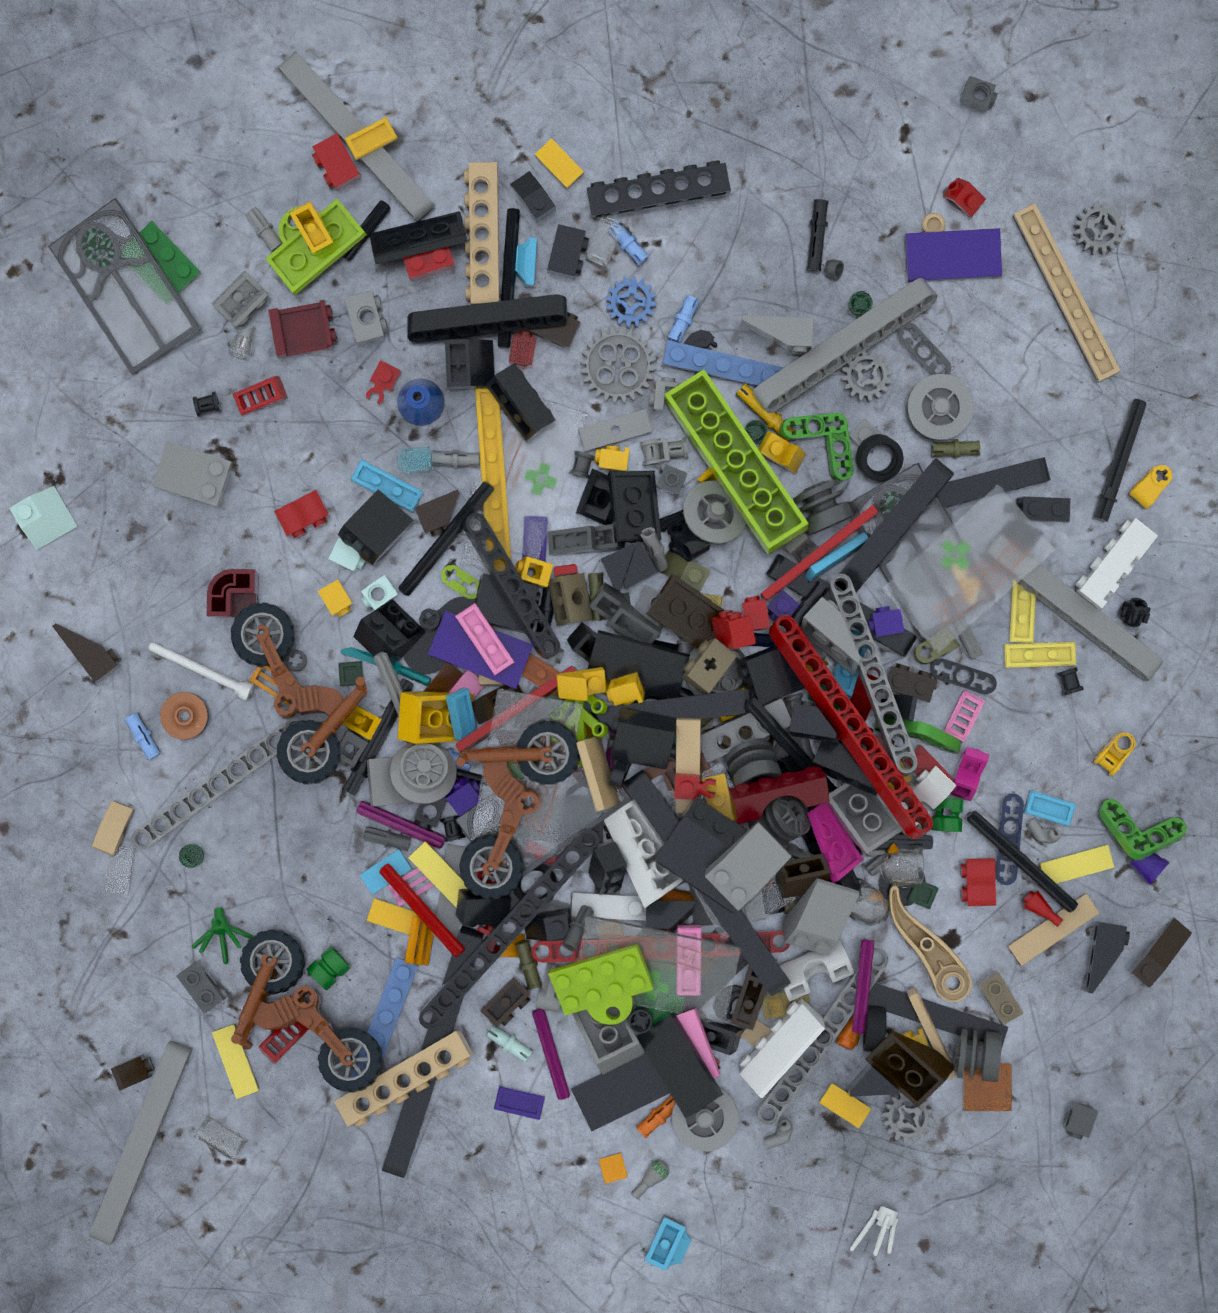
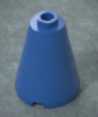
M411 380L401 388L398 394V410L406 421L414 425L425 426L433 423L443 411V393L430 380ZM422 395V399L420 401H415V398L417 396Z

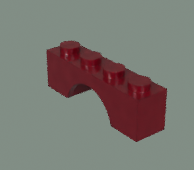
M820 766L808 767L803 771L794 773L787 772L774 778H762L757 782L742 783L728 789L732 814L737 824L761 819L765 807L772 800L781 796L797 797L806 807L830 802L827 778Z

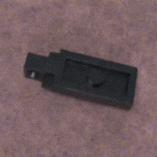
M1017 497V503H1005L1004 513H1017L1016 519L1020 518L1023 521L1070 522L1071 498Z

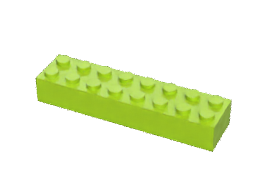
M704 369L664 394L666 405L767 555L808 530L809 523Z

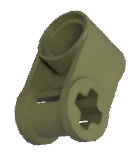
M946 626L930 636L929 639L920 643L914 649L913 656L917 663L926 665L958 648L960 644L949 626ZM921 648H923L924 650H930V653L928 654L929 659H927L926 656H920V653L922 652Z

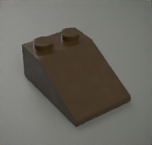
M892 1031L865 1058L870 1065L917 1107L947 1080L955 1068L937 1050L895 1031Z

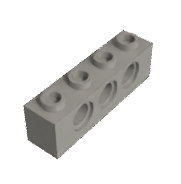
M784 697L764 704L763 707L788 732L792 715ZM751 713L740 714L701 732V750L707 763L713 761L716 764L725 760L726 754L737 745L756 739L767 741L770 739V734ZM742 726H749L753 734L749 737H743L739 729ZM726 735L731 739V744L723 747L718 743V738Z

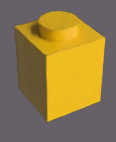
M338 579L318 591L332 616L338 615L340 618L351 611L350 607L354 605Z

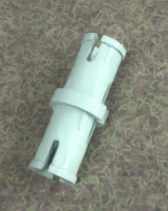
M495 1025L491 1027L486 1037L503 1047L502 1050L504 1052H510L523 1061V1063L526 1062L533 1052L517 1041L513 1034L510 1036Z

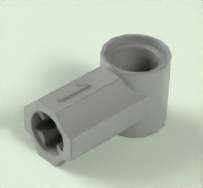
M547 963L543 984L539 989L535 1008L559 1013L560 1002L548 973L551 969L561 967L560 965Z

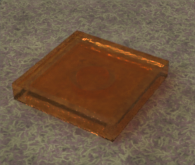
M1000 1063L998 1082L982 1081L981 1071L977 1069L973 1080L969 1079V1069L964 1068L963 1110L1012 1111V1064Z

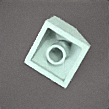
M55 486L33 494L9 508L20 528L36 550L41 549L78 527Z

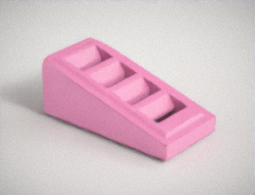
M964 690L943 731L964 743L985 700ZM965 698L976 703V708L964 703ZM961 707L973 712L972 716L961 712ZM957 715L968 720V724L966 725L956 720ZM953 723L963 728V733L951 728Z

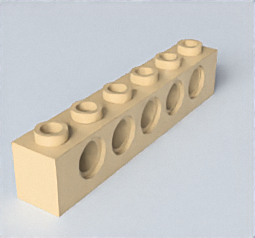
M497 162L469 163V169H464V181L469 183V193H465V207H469V216H465V230H470V239H467L468 242H465V252L470 254V263H466V277H470V286H466V301H471V305L500 301ZM480 182L486 183L488 185L487 191L484 193L476 192V184ZM479 206L488 208V213L483 217L475 214V210ZM478 230H487L489 233L488 237L485 240H478L475 237ZM481 252L489 256L488 261L484 264L476 261V256ZM478 277H488V285L486 287L477 286L476 280Z
M461 1030L455 1031L382 1073L379 1077L377 1076L375 1082L366 1087L367 1089L348 1093L334 1101L347 1127L355 1125L357 1128L369 1121L367 1117L375 1113L378 1116L389 1110L387 1105L395 1101L396 1104H399L408 1099V1093L416 1090L418 1093L429 1087L428 1082L435 1077L439 1081L450 1074L448 1070L454 1066L460 1069L469 1064V1058L474 1056ZM444 1050L451 1054V1060L448 1064L441 1060V1053ZM423 1062H427L431 1067L428 1075H424L421 1072L420 1067ZM403 1074H407L410 1077L408 1087H404L400 1082ZM383 1085L387 1086L390 1090V1095L387 1099L380 1095V1089ZM363 1097L367 1098L370 1103L366 1111L360 1107V1100Z

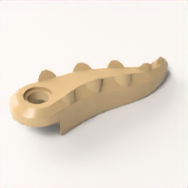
M896 885L891 886L889 906L892 920L899 933L921 959L936 993L948 1002L963 1000L972 988V979L967 968L942 939L908 913L901 902L899 888ZM951 976L957 977L960 981L959 987L955 990H950L946 986V981Z

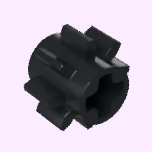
M1132 598L1130 603L1124 601L1121 617L1124 618V622L1127 625L1139 627L1141 622L1148 623L1151 608L1147 607L1148 605L1143 599Z

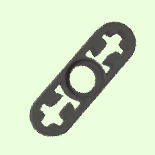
M906 323L899 328L897 332L899 341L930 375L937 374L935 372L937 367L933 362L930 366L926 362L930 361L935 354L938 356L935 361L939 365L944 363L946 365L944 368L945 374H950L951 363L915 324ZM903 329H913L912 336L916 340L920 336L923 340L919 341L913 349L910 345L914 342L909 337L903 338ZM924 344L930 347L931 354L929 357L923 358L919 356L918 347Z

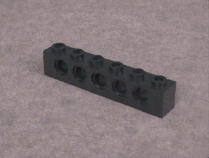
M720 160L707 162L706 166L697 168V165H688L683 167L682 171L674 172V169H666L660 171V175L651 176V173H643L637 175V179L633 180L621 177L614 179V183L605 184L604 181L594 182L590 184L591 187L587 188L592 219L728 195L731 192L726 163L720 164ZM701 175H707L710 177L711 183L703 186L699 184L698 178ZM678 179H684L687 181L688 187L684 190H679L675 187L674 183ZM660 183L665 187V190L661 194H655L651 189L652 186ZM633 187H637L641 190L642 194L638 198H632L629 196L628 191ZM608 192H615L619 198L616 202L611 203L605 199V195Z

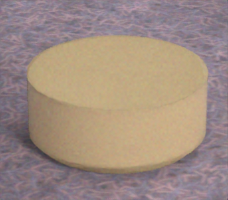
M930 213L922 221L923 232L944 231L946 227L945 219L938 213Z

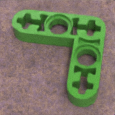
M828 413L791 417L781 422L780 434L788 440L825 436L831 477L834 480L838 479L840 482L852 477L854 468L848 422L843 414ZM810 420L817 421L819 425L816 433L811 432L808 428ZM834 420L840 422L837 430L835 426L825 428V423H830ZM790 422L792 426L802 425V429L792 433L787 431L786 428L790 425ZM835 441H840L844 445V451L841 454L834 451L833 444ZM845 456V460H842L841 463L840 460L835 461V458H841ZM837 468H846V473H843V477L842 473L837 472Z
M883 717V721L887 725L895 724V719ZM903 720L909 737L919 738L943 751L959 754L962 744L961 740L930 724ZM876 721L874 729L880 732L879 726Z
M1115 799L1105 800L1099 810V815L1127 855L1134 860H1142L1180 841L1187 831L1186 823L1182 819L1174 817L1141 832L1123 806ZM1107 809L1114 810L1115 813L1108 812ZM1118 826H1127L1130 830V833H1122L1119 830ZM1171 828H1173V829L1178 828V829H1179V832H1178L1177 830H1174V831L1170 832L1169 835L1167 834V833L1170 831ZM1151 835L1160 836L1162 843H1155L1151 839ZM1145 842L1146 845L1143 846L1142 850L1134 849V846L1140 847Z

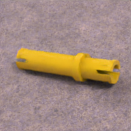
M745 383L741 388L748 395H745L740 389L736 392V395L767 423L769 429L773 428L783 438L779 431L780 424L784 421L781 418L782 415L776 412L767 413L753 396L754 391ZM790 425L786 428L791 433L796 431Z

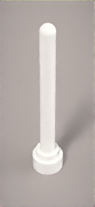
M154 642L148 646L151 652L235 690L238 697L245 701H248L253 692L255 684L247 680L245 682L233 680Z

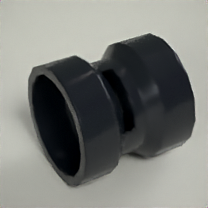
M640 1006L632 1010L629 1017V1026L636 1033H646L652 1026L653 1015L648 1008Z

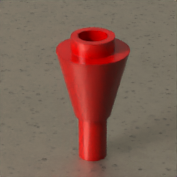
M1039 890L1036 893L1030 891L1024 898L1023 902L1026 904L1023 907L1024 909L1043 918L1046 917L1057 927L1063 921L1061 917L1052 911V908Z

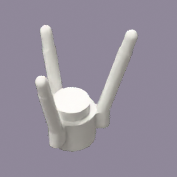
M880 1206L879 1211L874 1209L872 1217L850 1247V1251L855 1250L877 1219L876 1224L882 1228L873 1255H878L887 1229H890L887 1253L891 1254L895 1229L899 1220L897 1219L898 1212L884 1206Z

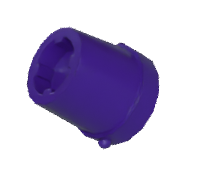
M1154 853L1142 860H1133L1130 865L1143 877L1148 885H1151L1170 862Z

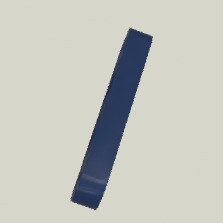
M1011 793L1002 799L999 832L1020 850L1024 801L1018 794ZM1012 797H1015V801L1019 802V806L1014 807L1013 813L1018 814V819L1014 817L1005 818V812L1010 814V806H1006V802L1011 801ZM1007 821H1014L1016 823L1017 830L1015 833L1007 834L1004 831V824ZM997 848L995 878L1000 884L1011 885L1017 878L1018 866L1015 863L1014 866H1008V872L1012 873V877H1008L1007 881H1004V878L1000 876V872H1004L1005 864L1000 865V860L1011 862V860L1004 857L1002 851Z

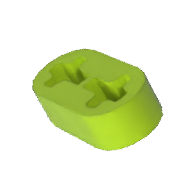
M448 565L442 570L441 579L447 586L465 598L476 599L477 593L467 595V589L462 584L466 582L471 585L474 582L477 584L475 588L478 590L479 581L455 565ZM456 570V576L461 581L459 583L455 580L448 582L446 572Z

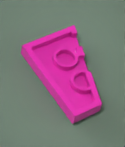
M827 802L816 805L807 812L821 854L823 853L831 871V882L835 883L864 859Z

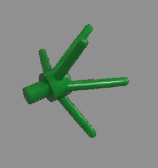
M215 908L214 918L211 920L212 927L192 944V948L195 949L203 942L199 949V953H203L212 936L217 934L220 938L223 963L226 965L228 964L224 934L227 933L238 948H241V944L232 932L249 939L255 936L228 925V919L224 917L223 908Z

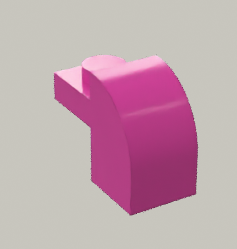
M966 748L959 759L952 782L956 786L950 795L968 801L972 800L977 791L981 774L988 762L989 754L978 749Z

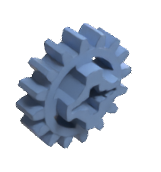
M624 276L623 283L620 284L617 280L615 281L616 289H608L612 296L606 297V301L611 302L610 305L606 306V309L613 310L610 317L611 319L618 317L619 325L625 321L627 328L630 327L631 322H634L636 327H639L641 319L645 323L648 322L647 314L653 316L654 312L650 307H656L657 303L651 301V299L656 297V293H649L652 286L650 284L645 287V279L642 278L640 282H636V276H633L632 280L628 281L626 276ZM629 287L628 291L623 295L618 294L623 288ZM637 288L644 292L647 299L639 296ZM630 296H633L634 301L638 302L634 303L633 307H628V303L624 302L629 300ZM616 305L623 307L626 311L625 316L618 311ZM640 308H645L640 315L634 317V312Z

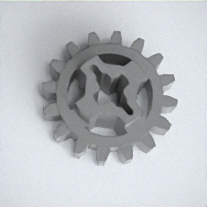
M1095 202L1093 209L1087 205L1084 208L1086 214L1080 212L1077 215L1081 221L1074 222V225L1079 227L1074 232V235H1080L1081 238L1077 242L1078 244L1085 243L1084 250L1092 247L1093 254L1098 249L1101 250L1102 254H1105L1107 247L1111 251L1115 249L1114 242L1117 244L1122 242L1118 236L1125 234L1126 231L1120 228L1126 223L1125 221H1119L1122 213L1115 214V206L1107 209L1106 202L1101 207ZM1098 213L1095 220H1086L1090 215ZM1108 216L1112 219L1114 225H1112L1109 222V220L1107 219ZM1101 221V227L1105 230L1098 236V228H1095V226ZM1085 231L1089 232V234L1092 237V241L1087 237ZM1105 236H1113L1110 241L1102 243Z
M874 350L870 355H867L866 351H864L860 357L858 355L853 361L851 360L847 363L849 367L842 368V371L847 374L841 378V381H847L848 384H846L844 389L851 388V397L858 394L859 401H861L864 396H867L869 402L872 400V395L879 399L881 397L879 391L885 393L888 391L885 384H891L892 380L887 378V376L893 372L886 370L890 363L889 361L885 363L881 361L883 359L882 354L877 358L875 357ZM864 360L872 361L870 365H861L858 362ZM873 367L874 369L872 370L870 375L872 380L867 379L862 384H860L863 377V373L861 372L863 371L866 373ZM878 367L882 371V381L877 377ZM852 371L856 374L857 382L855 383V385L852 382L851 378ZM865 386L876 388L872 391L861 390Z
M899 1092L900 1098L898 1099L892 1095L893 1103H885L889 1110L882 1112L883 1116L888 1117L887 1120L883 1121V1125H890L887 1132L889 1134L895 1132V1140L902 1136L904 1143H907L910 1137L914 1142H917V1135L925 1138L923 1131H931V1128L927 1125L928 1122H934V1119L929 1117V1114L934 1112L933 1109L926 1108L929 1101L925 1100L919 1107L915 1104L911 1107L905 1106L902 1103L910 1100L901 1092ZM896 1108L898 1110L897 1119H895L893 1122L892 1115L894 1109ZM902 1108L909 1114L914 1113L911 1117L915 1125L908 1120L902 1121L905 1118L901 1110ZM923 1112L924 1119L920 1126L918 1119L919 1115ZM908 1127L912 1128L914 1131L903 1132L900 1131V1129Z

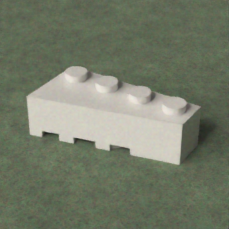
M1137 518L1132 519L1131 522L1128 519L1119 529L1121 532L1120 536L1116 540L1112 538L1104 548L1107 551L1102 558L1098 556L1089 566L1092 571L1086 577L1083 574L1075 584L1077 587L1075 592L1097 609H1102L1107 603L1105 599L1115 593L1120 585L1119 581L1123 580L1135 566V561L1141 559L1158 536Z
M634 799L604 820L613 841L616 842L627 864L626 869L644 908L683 882L682 879L653 860L664 844V841Z

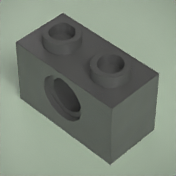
M199 960L176 976L204 1014L226 999V996Z

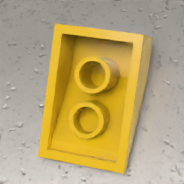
M401 692L397 739L414 744L458 741L454 738L446 696L452 692ZM470 694L471 702L473 701V694Z

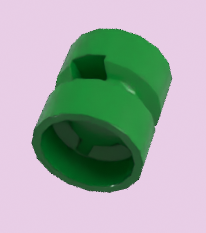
M946 798L933 810L936 812V815L932 817L933 826L931 830L962 832L963 819L959 817V814L963 812L964 799ZM944 809H952V816L943 815Z
M332 946L321 954V960H315L307 968L309 974L325 990H328L337 982L336 976H343L351 968L345 958Z

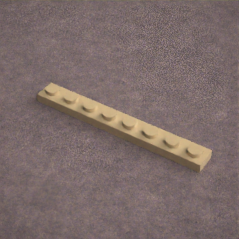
M1034 203L1014 213L1013 216L1097 381L1100 382L1120 372L1121 370L1036 204Z

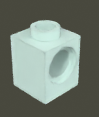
M338 538L328 558L356 572L357 568L362 569L366 562L359 556L356 550L346 545L340 538Z
M385 575L361 591L364 595L361 598L368 609L373 608L374 610L399 596ZM376 588H382L385 592V596L381 601H375L372 598V592Z

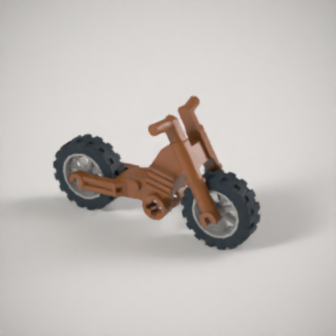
M262 602V604H251V606L242 609L241 613L235 617L234 623L231 626V642L238 656L246 661V663L257 667L268 666L271 668V675L279 688V694L274 700L277 714L283 719H290L296 713H300L301 716L314 713H324L329 716L326 721L322 722L302 720L290 725L281 734L277 744L279 765L289 778L306 785L320 783L328 779L337 769L341 755L336 731L367 694L365 679L358 677L356 679V688L344 699L333 688L316 685L301 688L282 662L290 653L294 644V628L290 618L285 611L274 604L271 605ZM258 618H267L269 621L266 626L260 625ZM254 620L258 627L257 631L247 628ZM274 621L280 630L269 632V627ZM245 632L254 634L256 637L246 642ZM280 635L277 645L271 640V636ZM258 641L260 644L259 652L249 646ZM286 700L287 703L290 704V710L285 711L284 708H281L283 706L282 702ZM304 735H313L309 739V741L306 742ZM300 737L303 741L301 748L293 745ZM291 749L302 752V754L292 760ZM326 752L323 762L317 758L318 753ZM303 758H306L305 769L296 765ZM315 760L320 765L315 769L309 770L310 761Z
M553 720L539 721L529 726L522 733L515 746L464 749L457 758L456 764L459 767H463L469 761L485 763L483 775L494 794L505 801L499 833L494 835L485 834L475 838L467 845L461 856L459 864L460 876L464 881V885L474 895L482 896L485 899H498L508 895L517 887L523 873V857L520 854L519 848L510 839L515 834L521 817L525 814L534 813L539 807L541 798L537 790L526 788V783L510 771L508 762L515 761L528 779L541 785H554L566 780L574 772L580 757L577 748L578 740L572 730L567 728L566 725ZM546 735V744L541 745L536 741L537 738ZM550 735L560 739L554 746L550 743ZM564 744L566 755L556 753L554 750ZM553 756L564 758L563 763L559 767L556 766L552 758ZM542 760L539 767H537L533 762ZM545 762H550L553 770L542 769ZM529 795L534 797L533 803L529 806L524 805L525 799ZM490 849V856L486 860L480 853ZM476 857L484 863V866L474 868ZM507 858L509 868L499 866L500 862ZM497 870L508 873L502 881H500ZM483 871L485 873L483 881L477 877L475 872ZM490 874H493L497 883H486Z
M261 931L255 937H251L247 945L242 949V957L240 956V969L247 983L251 985V990L239 1016V1022L231 1037V1041L248 1050L252 1047L249 1036L255 1025L265 1030L287 1028L299 1021L324 1040L318 1055V1067L324 1080L332 1087L343 1092L354 1093L367 1089L366 1087L372 1085L377 1076L379 1077L381 1066H383L382 1050L378 1042L370 1034L358 1028L348 1027L334 1031L332 1025L319 1012L321 1004L319 993L308 986L299 987L292 997L289 994L276 1002L265 1003L270 994L284 993L289 988L294 987L299 978L301 979L303 968H305L304 952L293 937L282 931ZM271 945L281 946L275 956H273ZM267 946L268 954H259ZM286 950L289 960H279L278 958ZM258 957L261 959L262 964L256 968V958ZM283 964H289L287 971L283 973L281 970ZM277 973H279L281 977L275 979ZM307 994L310 995L309 999L311 1000L308 1004L305 1003L306 999L304 998ZM349 1042L360 1045L353 1052L350 1049ZM362 1048L365 1049L368 1058H357ZM334 1055L338 1056L341 1063L335 1066L333 1063ZM358 1062H367L363 1072L359 1068ZM343 1066H347L344 1077L336 1071ZM351 1069H355L359 1073L358 1076L349 1078Z

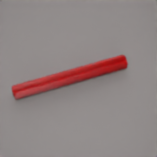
M390 864L384 865L379 871L384 879L454 957L460 956L465 950L462 944Z

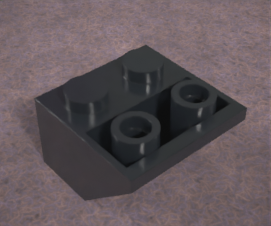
M445 340L448 390L486 388L485 384L495 375L493 340Z
M391 600L363 617L353 637L373 656L379 652L387 653L391 664H393L408 652L425 633V630L394 600Z

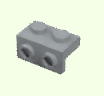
M244 270L211 304L236 327L244 324L249 319V314L266 302L268 293Z

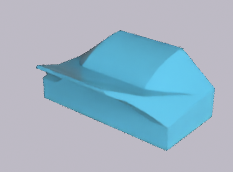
M530 237L525 243L517 246L516 275L524 287L534 288L537 238Z
M664 1217L644 1261L665 1271L671 1265L681 1264L692 1241L686 1233V1227Z

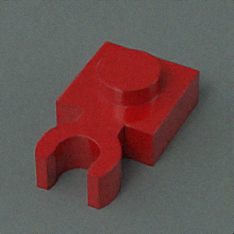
M380 360L370 379V382L375 384V386L367 391L366 398L370 399L373 393H378L379 399L377 404L381 405L384 401V390L392 392L402 371Z
M676 773L674 799L693 800L696 797L699 798V794H703L707 798H714L716 792H710L706 787L708 785H716V780L708 778L704 782H699L700 775Z

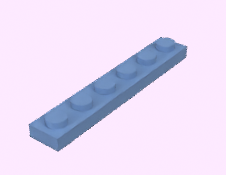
M669 340L667 341L662 362L664 365L698 373L704 369L708 375L758 386L784 368Z
M398 957L395 959L368 1030V1034L378 1042L382 1050V1059L388 1048L419 966L417 964L405 963V960ZM364 1048L360 1051L358 1058H368ZM358 1062L362 1072L365 1070L367 1062ZM354 1069L351 1077H356L359 1073Z

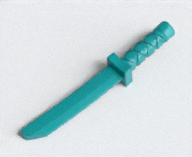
M353 647L341 650L343 655L376 665L374 656L368 652ZM398 661L392 664L396 675L400 674L425 686L429 685L430 677L402 666V663Z

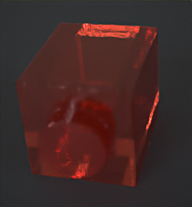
M519 331V334H513L509 364L515 363L518 366L533 367L537 337H532L533 333Z

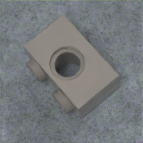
M369 290L344 297L356 343L361 345L384 339V332L388 331L385 318H380L378 309L382 308L379 295L374 296L373 291ZM366 311H370L374 315L373 320L369 323L361 321V315Z

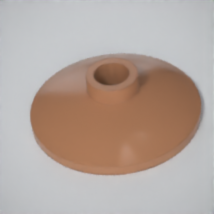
M180 692L170 696L164 702L160 712L163 728L169 735L177 739H190L197 736L205 728L208 719L207 708L204 702L198 696L188 692ZM184 711L189 713V718L185 721L181 718V713Z

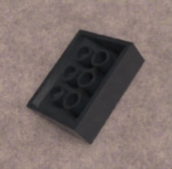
M696 797L690 801L653 860L733 913L736 908L705 877V872L747 830Z

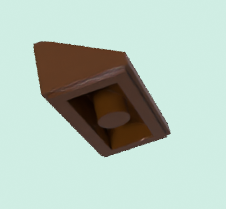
M447 662L425 688L424 692H449L463 673Z

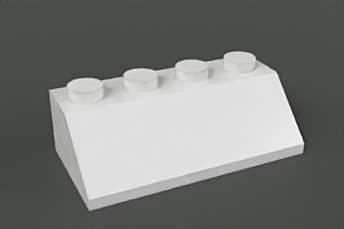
M802 998L797 1003L794 1001L786 1009L787 1014L783 1019H777L770 1027L771 1032L766 1038L762 1036L754 1046L756 1049L750 1055L746 1054L739 1062V1074L761 1098L769 1092L825 1029L822 1015Z

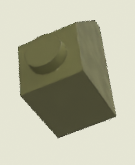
M668 550L665 556L669 562L668 568L659 573L667 577L674 574L700 592L711 570L693 561L688 562L681 556Z

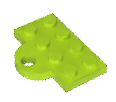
M335 199L320 212L322 221L330 233L333 243L315 253H312L298 227L290 226L292 217L289 212L300 206L288 210L280 220L278 232L283 244L265 259L294 295L367 235L338 199Z
M638 944L549 970L548 973L565 1016L587 1009L592 1018L607 1025L621 1023L630 1015L634 1004L633 995L654 989L653 981ZM609 1007H616L619 1009L620 1014L612 1016L608 1013L607 1009Z

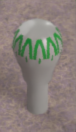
M660 1160L651 1163L643 1177V1181L631 1194L636 1199H639L650 1187L652 1188L657 1183L665 1180L669 1175L668 1165Z

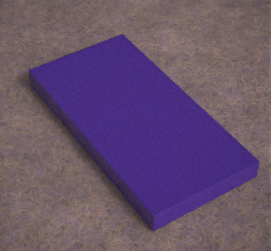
M1000 228L905 233L907 281L918 278L930 280L1002 276Z
M445 610L428 655L516 689L533 645L493 629L514 661L513 664L494 675L455 617L456 614Z

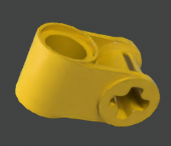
M1166 465L1154 466L1137 482L1129 494L1144 508L1148 509L1171 482L1173 475L1171 469ZM1156 471H1164L1165 473L1163 474V477L1165 479L1157 481L1156 478L1158 475L1156 474Z
M1127 732L1116 733L1098 753L1093 763L1100 764L1109 771L1111 777L1114 776L1134 749V737ZM1122 736L1128 737L1130 741L1126 749L1118 747V740ZM1105 758L1111 761L1113 765L1106 761Z

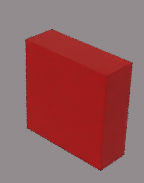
M576 564L554 566L553 568L555 577L578 574Z

